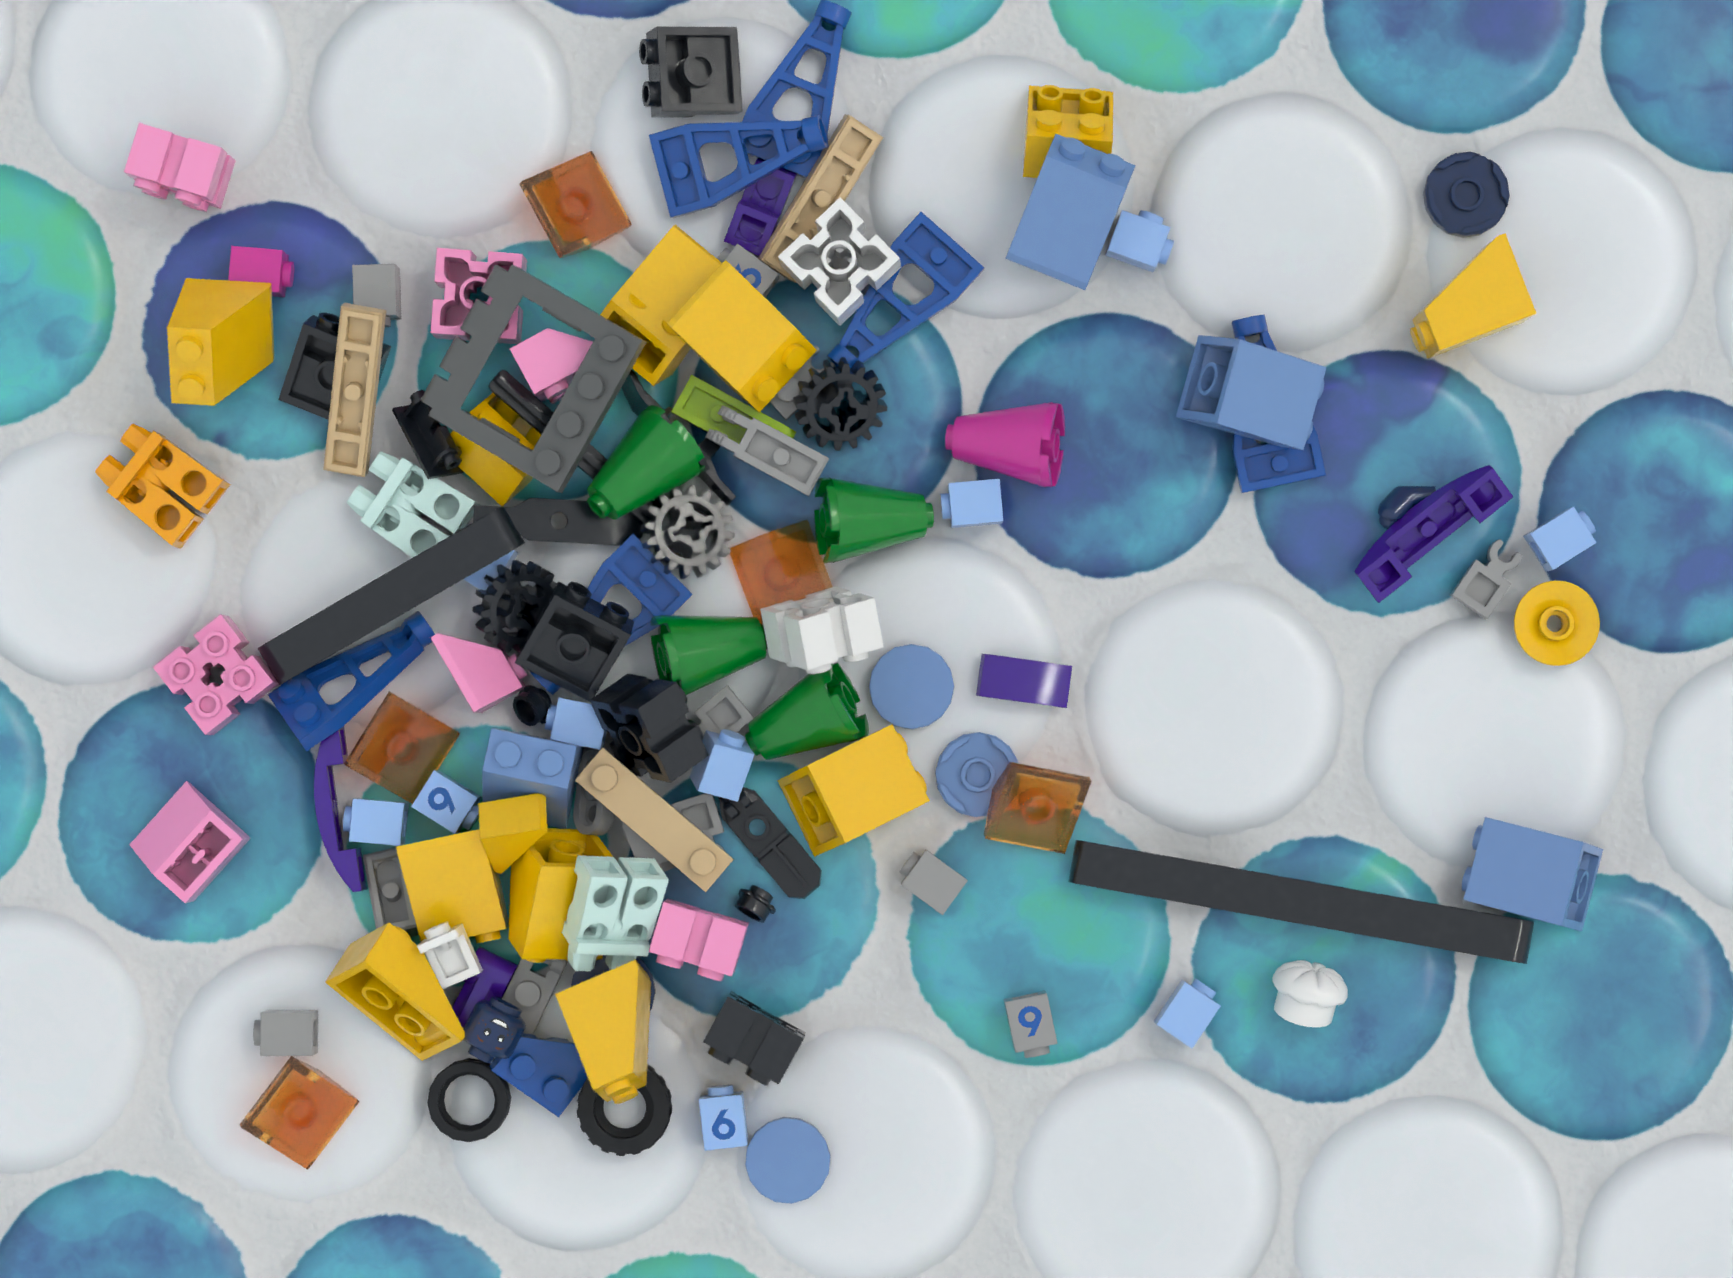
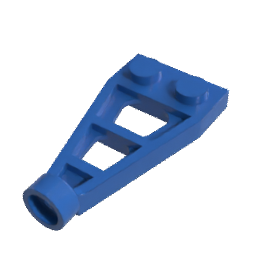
M820 0L814 19L748 106L742 122L781 121L773 115L774 105L786 90L798 88L810 94L813 100L811 116H821L828 137L843 32L852 14L850 10L831 1ZM822 21L835 26L836 29L832 31L825 30L822 27ZM809 49L824 53L827 58L822 80L818 84H813L795 76V69ZM801 129L798 133V138L801 143L806 144ZM771 134L751 136L744 141L747 154L757 159L760 158L766 161L773 158L778 152L775 138ZM823 149L808 152L782 168L806 179Z
M820 115L804 118L800 121L689 123L649 135L670 218L715 207L804 154L825 149L829 146L827 132ZM801 129L806 144L801 143L798 138V133ZM757 135H773L778 149L777 154L773 158L759 164H750L744 142L745 139ZM706 143H728L734 147L738 162L737 167L731 174L719 181L711 182L706 178L700 149Z
M920 212L895 239L890 249L900 258L901 268L906 264H914L934 282L933 292L917 304H904L893 293V283L901 268L877 291L870 285L863 298L864 304L857 309L840 343L827 355L828 359L836 367L841 357L846 358L850 368L858 360L864 364L953 304L982 273L984 267L923 212ZM884 300L901 315V319L884 335L877 336L866 327L865 321L879 301ZM846 347H856L859 351V357L856 358Z
M1265 314L1231 322L1235 339L1246 341L1245 337L1259 334V340L1253 344L1277 351L1268 333ZM1314 426L1309 439L1305 443L1304 450L1285 448L1273 444L1262 445L1257 443L1255 439L1233 434L1232 453L1241 493L1326 476L1318 434Z
M634 534L602 563L587 588L592 594L590 598L601 603L610 587L621 584L640 601L642 610L636 618L632 619L634 621L632 633L625 646L660 626V624L651 626L650 621L652 617L674 614L693 595L671 572L668 575L664 573V565L660 561L652 564L650 560L654 554L649 549H643V543ZM529 671L552 695L561 688Z
M417 611L406 618L400 627L310 667L284 682L280 687L269 693L268 696L301 745L308 751L349 722L424 651V647L433 642L430 637L435 635L422 614ZM389 652L391 654V657L371 676H364L360 670L361 664ZM342 675H352L355 677L356 683L354 688L338 703L326 704L320 696V688L325 683Z

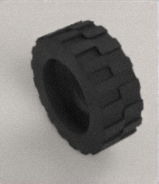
M650 1065L647 1066L646 1086L637 1089L642 1094L646 1103L645 1115L637 1125L631 1128H619L611 1124L604 1114L605 1100L592 1089L588 1078L583 1084L577 1099V1118L580 1120L582 1132L587 1134L588 1140L593 1145L596 1144L602 1148L601 1151L616 1153V1156L639 1154L641 1151L655 1145L666 1131L672 1114V1096L670 1089L665 1084V1079L662 1075L659 1076Z

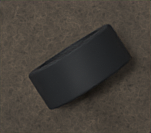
M471 1058L453 1062L438 1073L430 1086L427 1101L430 1117L439 1131L453 1140L473 1142L485 1139L500 1128L509 1114L511 1093L508 1082L490 1069V1063ZM465 1075L479 1076L487 1081L493 1089L495 1097L494 1108L489 1117L483 1122L471 1126L460 1124L453 1120L446 1111L444 1102L445 1092L450 1083L456 1078Z

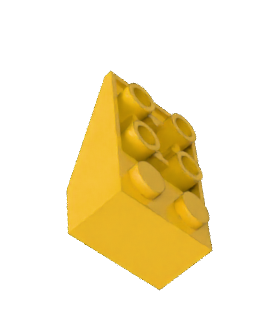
M674 225L600 314L647 342L632 369L653 386L671 376L691 349L667 323L722 264V262L677 225Z

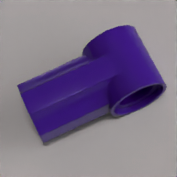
M479 946L476 955L483 971L463 980L465 983L452 1006L462 1028L477 1002L481 1000L489 1001L491 996L503 998L517 969V964Z

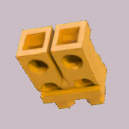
M131 424L123 434L120 442L132 450L135 455L126 466L113 456L108 455L98 466L95 473L109 487L106 492L117 499L170 545L181 549L204 518L169 493V489L198 511L208 514L231 484L202 465L162 434L154 430L151 433L140 426Z

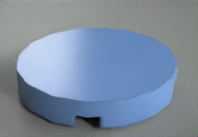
M909 644L895 647L879 659L872 670L869 690L872 704L882 718L897 727L916 729L929 726L943 716L951 704L954 683L951 670L942 656L928 647Z
M981 732L964 734L950 742L939 756L935 771L937 789L944 801L957 812L973 817L993 815L1005 808L1017 793L1020 780L1018 760L1010 746L997 736Z
M782 1117L766 1123L755 1132L747 1147L745 1166L750 1182L761 1195L774 1202L792 1204L808 1199L822 1187L829 1174L831 1155L825 1138L814 1125L801 1118Z

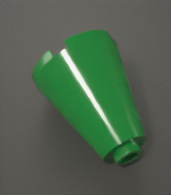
M650 405L641 411L588 486L587 491L590 497L587 499V502L599 517L603 519L609 517L616 520L697 477L705 470V465H699L698 463L704 456L695 439L677 419L669 424L660 417L666 412L664 409Z
M830 477L820 478L817 481L815 497H823L820 509L814 510L815 537L819 555H825L824 563H835L925 537L927 528L933 527V506L931 503H926L922 494Z
M659 615L652 617L650 621L651 626L660 624L658 627L659 634L651 636L652 651L658 677L662 680L677 682L686 695L766 658L768 647L764 626L760 624L757 617Z
M831 663L830 670L806 675L749 722V732L745 733V737L754 755L758 756L761 754L766 760L860 740L868 736L869 725L866 714L859 717L857 715L856 703L860 702V698L849 677L838 663L834 665Z

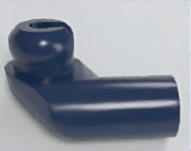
M1398 486L1394 488L1379 505L1378 513L1381 526L1386 529L1391 527L1412 507L1435 492V486Z

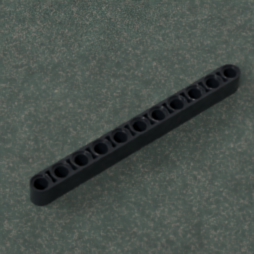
M1080 840L1075 841L1068 881L1080 885L1527 964L1534 926L1533 921Z

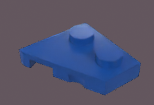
M526 1033L522 1034L513 1054L509 1058H495L489 1066L494 1073L557 1117H560L588 1078L575 1043L569 1042L568 1039L555 1037L543 1039Z

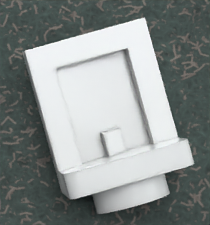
M447 921L424 931L426 939L421 941L417 948L420 954L425 952L442 989L483 971L463 924L450 928Z

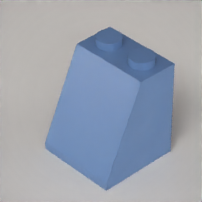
M1055 134L1005 259L1086 290L1136 165L1124 161L1117 155L1106 154L1086 146L1075 138H1066Z
M1198 335L1176 418L1276 446L1304 450L1305 443L1313 430L1312 418L1317 400L1321 397L1324 390V375L1327 367L1241 339Z
M491 728L482 770L483 802L536 793L546 795L547 826L567 829L577 783L575 779L578 776L584 746Z
M1485 817L1483 826L1479 825L1473 837L1472 847L1473 850H1476L1472 867H1467L1462 879V891H1465L1463 900L1582 931L1603 849L1582 841Z

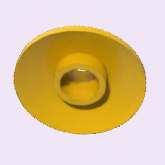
M1548 581L1536 585L1522 597L1514 615V632L1519 645L1532 659L1546 665L1562 666L1580 660L1592 649L1599 634L1600 618L1593 599L1582 588L1566 581ZM1552 615L1557 616L1561 621V627L1557 632H1552L1547 627V620Z

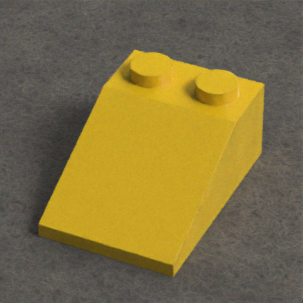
M726 260L667 323L736 394L759 413L817 351L799 330Z
M390 922L350 943L325 981L326 984L421 1061L462 1042L465 1037V1032L425 954H420L417 945L411 940L410 935L405 930L393 926Z

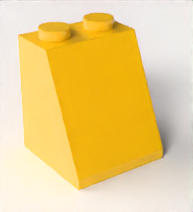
M1506 233L1497 236L1483 247L1412 319L1415 326L1410 328L1413 343L1418 352H1425L1427 359L1521 324L1537 314Z
M185 279L167 326L171 403L215 406L274 361L271 283Z
M893 724L777 780L814 857L845 844L930 801L926 794L925 780L914 769L907 755L908 747L906 741L900 733L896 732Z
M547 828V832L511 865L508 939L521 959L533 963H542L546 959H565L568 961L569 943L562 934L564 922L567 921L569 906L573 902L578 879L574 871L577 855L613 857L598 836L585 835L577 829ZM597 955L596 960H602L603 955Z
M479 829L396 847L420 941L426 939L424 931L447 921L450 928L463 924L468 937L475 936L476 943L500 939V930L509 928V919L499 873L494 872L480 841Z
M633 960L555 994L592 1089L606 1102L613 1100L614 1104L633 1099L638 1095L637 1089L646 1086L651 981L645 970L636 960Z

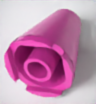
M1049 402L957 416L954 424H948L945 436L946 449L952 450L954 459L1041 487L1056 486L1061 472L1064 450H1059L1060 436H1065L1062 404Z

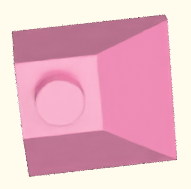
M439 633L430 637L473 712L483 713L524 689L525 684L522 678L527 676L525 668L515 663L517 658L515 653L508 657L507 653L503 650Z

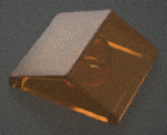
M592 151L525 179L519 184L559 258L589 250L632 225Z
M808 519L765 533L730 548V556L753 617L759 619L760 624H763L761 608L788 600L798 601L806 598L805 595L833 587L823 559L819 555L817 543Z
M389 691L344 762V765L413 804L432 772L439 769L461 733L418 706Z
M1009 762L992 788L984 830L985 839L1065 854L1092 782L1090 777Z
M291 1056L239 1125L242 1129L308 1170L357 1106L359 1100L319 1069Z

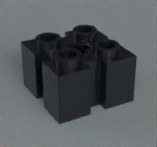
M626 674L590 699L602 729L609 730L613 739L609 745L615 758L636 776L642 777L648 772L651 779L671 783L709 756L703 744V733L700 727L694 721L687 720L685 716L689 712L686 705L687 696L677 682L655 679L653 681L645 676Z
M731 991L703 1042L710 1046L707 1051L708 1054L730 1065L733 1058L748 1066L745 1072L747 1076L768 1086L771 1080L777 1084L780 1083L803 1042L806 1032L768 1013L756 1004Z

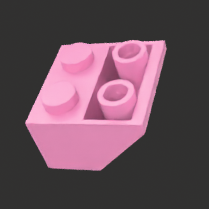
M547 328L511 347L510 351L534 395L541 402L548 399L551 403H555L562 399L593 341Z
M186 781L129 845L159 881L184 903H189L197 899L251 837L191 783Z

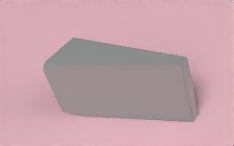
M392 848L363 855L376 929L390 922L393 926L405 930L410 937L419 935L397 849Z

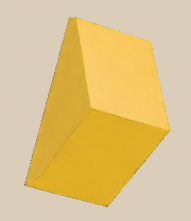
M536 793L478 803L480 841L494 872L502 874L547 832L546 795Z

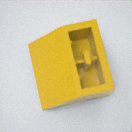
M1029 85L1023 177L1038 178L1055 134L1066 138H1075L1086 146L1106 154H1111L1113 144V92L1101 91L1096 88L1071 89L1059 88L1054 85Z
M494 393L469 412L479 419L485 418L516 436L520 439L519 443L531 450L534 449L541 437L539 432ZM454 430L451 432L450 435L456 446L460 447L462 451L460 456L462 462L458 467L499 505L504 506L533 479V477Z

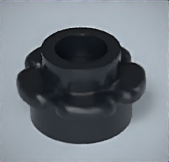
M532 685L525 686L513 700V709L516 716L522 723L528 726H535L539 722L541 724L546 723L548 709L552 705L550 696L541 688Z
M751 885L749 890H739L738 895L740 897L735 907L749 918L764 923L769 913L774 914L776 912L775 907L770 905L773 900L772 895L762 888Z

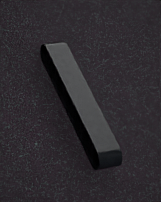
M501 506L257 649L278 684L281 685L523 545L525 541L504 506Z

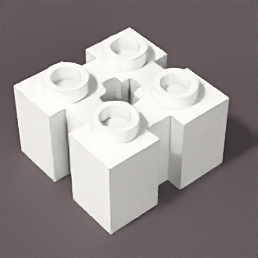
M840 197L815 221L818 233L811 240L802 233L778 256L781 267L804 290L811 283L818 288L814 293L816 303L839 326L864 304L861 291L868 284L877 291L901 268L900 258L877 234L869 241L862 235L866 231L864 221ZM836 255L838 258L843 259L847 255L850 257L847 260L848 267L843 270L840 268L832 269L833 263L831 258Z
M832 587L805 595L806 598L798 601L788 600L760 609L769 657L786 663L787 667L805 669L808 674L822 673L830 670L831 663L837 662L840 657H843L845 662L864 660L869 657L870 651L884 647L875 598L860 593L851 595L850 590Z

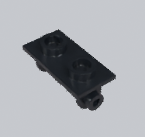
M425 390L413 393L410 396V405L394 407L392 409L427 479L464 473L458 467L462 462L460 447L456 446L446 426H441L439 421L428 416L432 407L420 400Z

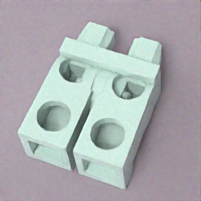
M379 452L369 471L386 481L378 495L376 496L363 486L358 485L347 500V504L362 517L360 522L373 529L412 558L449 537L420 517L422 513L452 533H456L468 526L473 518L474 505H480L438 478L427 479L423 469L404 457L399 460L383 452Z
M577 855L574 871L578 879L573 902L569 906L567 921L564 922L562 934L569 943L567 960L572 968L576 971H591L594 969L597 955H606L605 962L611 970L636 960L637 956H648L650 948L648 941L653 934L669 881L654 858L618 857V861H616L614 857Z

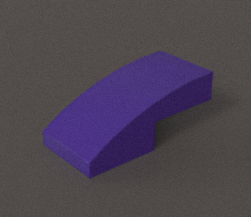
M758 158L755 161L754 165L759 164L764 160ZM780 168L747 187L737 204L724 242L736 246L738 243L748 252L760 256L777 227L797 174Z
M982 654L976 696L1067 708L1072 666Z

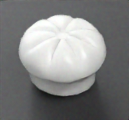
M1306 960L1287 962L1278 967L1272 977L1274 986L1278 990L1274 1010L1283 1019L1297 1025L1316 1028L1328 1026L1332 1023L1336 1005L1344 1004L1348 998V988L1341 975L1331 968H1326L1321 963H1310Z

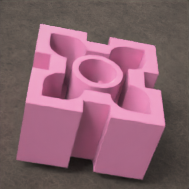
M139 123L124 173L134 178L133 186L142 189V193L164 200L167 199L168 193L176 194L175 199L182 201L183 205L207 212L209 205L221 209L236 160L227 155V152L222 147L192 138L181 137L172 132Z
M437 248L434 282L440 288H445L444 300L433 299L430 333L436 339L454 340L455 336L465 341H470V335L460 329L474 304V301L469 299L470 293L477 294V287L484 286L495 264L507 271L511 265L518 266L526 271L527 259L524 255L488 251V262L476 261V255L471 250ZM489 296L485 303L490 305L493 298ZM519 305L516 307L497 343H521L523 310Z
M222 614L193 635L200 643L197 647L190 650L189 647L179 646L153 666L154 670L173 694L183 695L187 693L192 702L184 708L205 735H215L238 717L240 713L235 708V705L242 699L245 703L254 704L279 685L271 670L260 656L251 655L248 658L242 648L250 642L229 616ZM223 666L225 671L220 675L223 683L219 685L216 682H210V669Z
M666 899L660 911L649 952L657 954V963L681 969L683 963L687 962L699 966L698 975L722 981L724 975L732 976L735 972L749 922L703 910L672 899Z

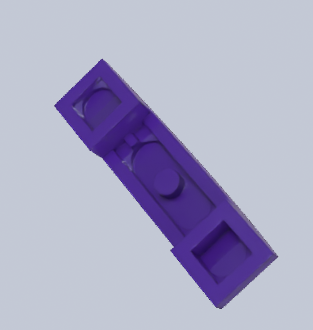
M1490 465L1469 472L1436 490L1407 511L1402 518L1389 527L1373 544L1354 572L1374 599L1380 603L1412 578L1407 570L1411 565L1472 517L1479 523L1483 522L1511 500L1513 495Z
M343 726L320 743L314 774V801L318 827L328 856L345 884L352 892L367 890L361 847L344 850L332 767L349 763Z

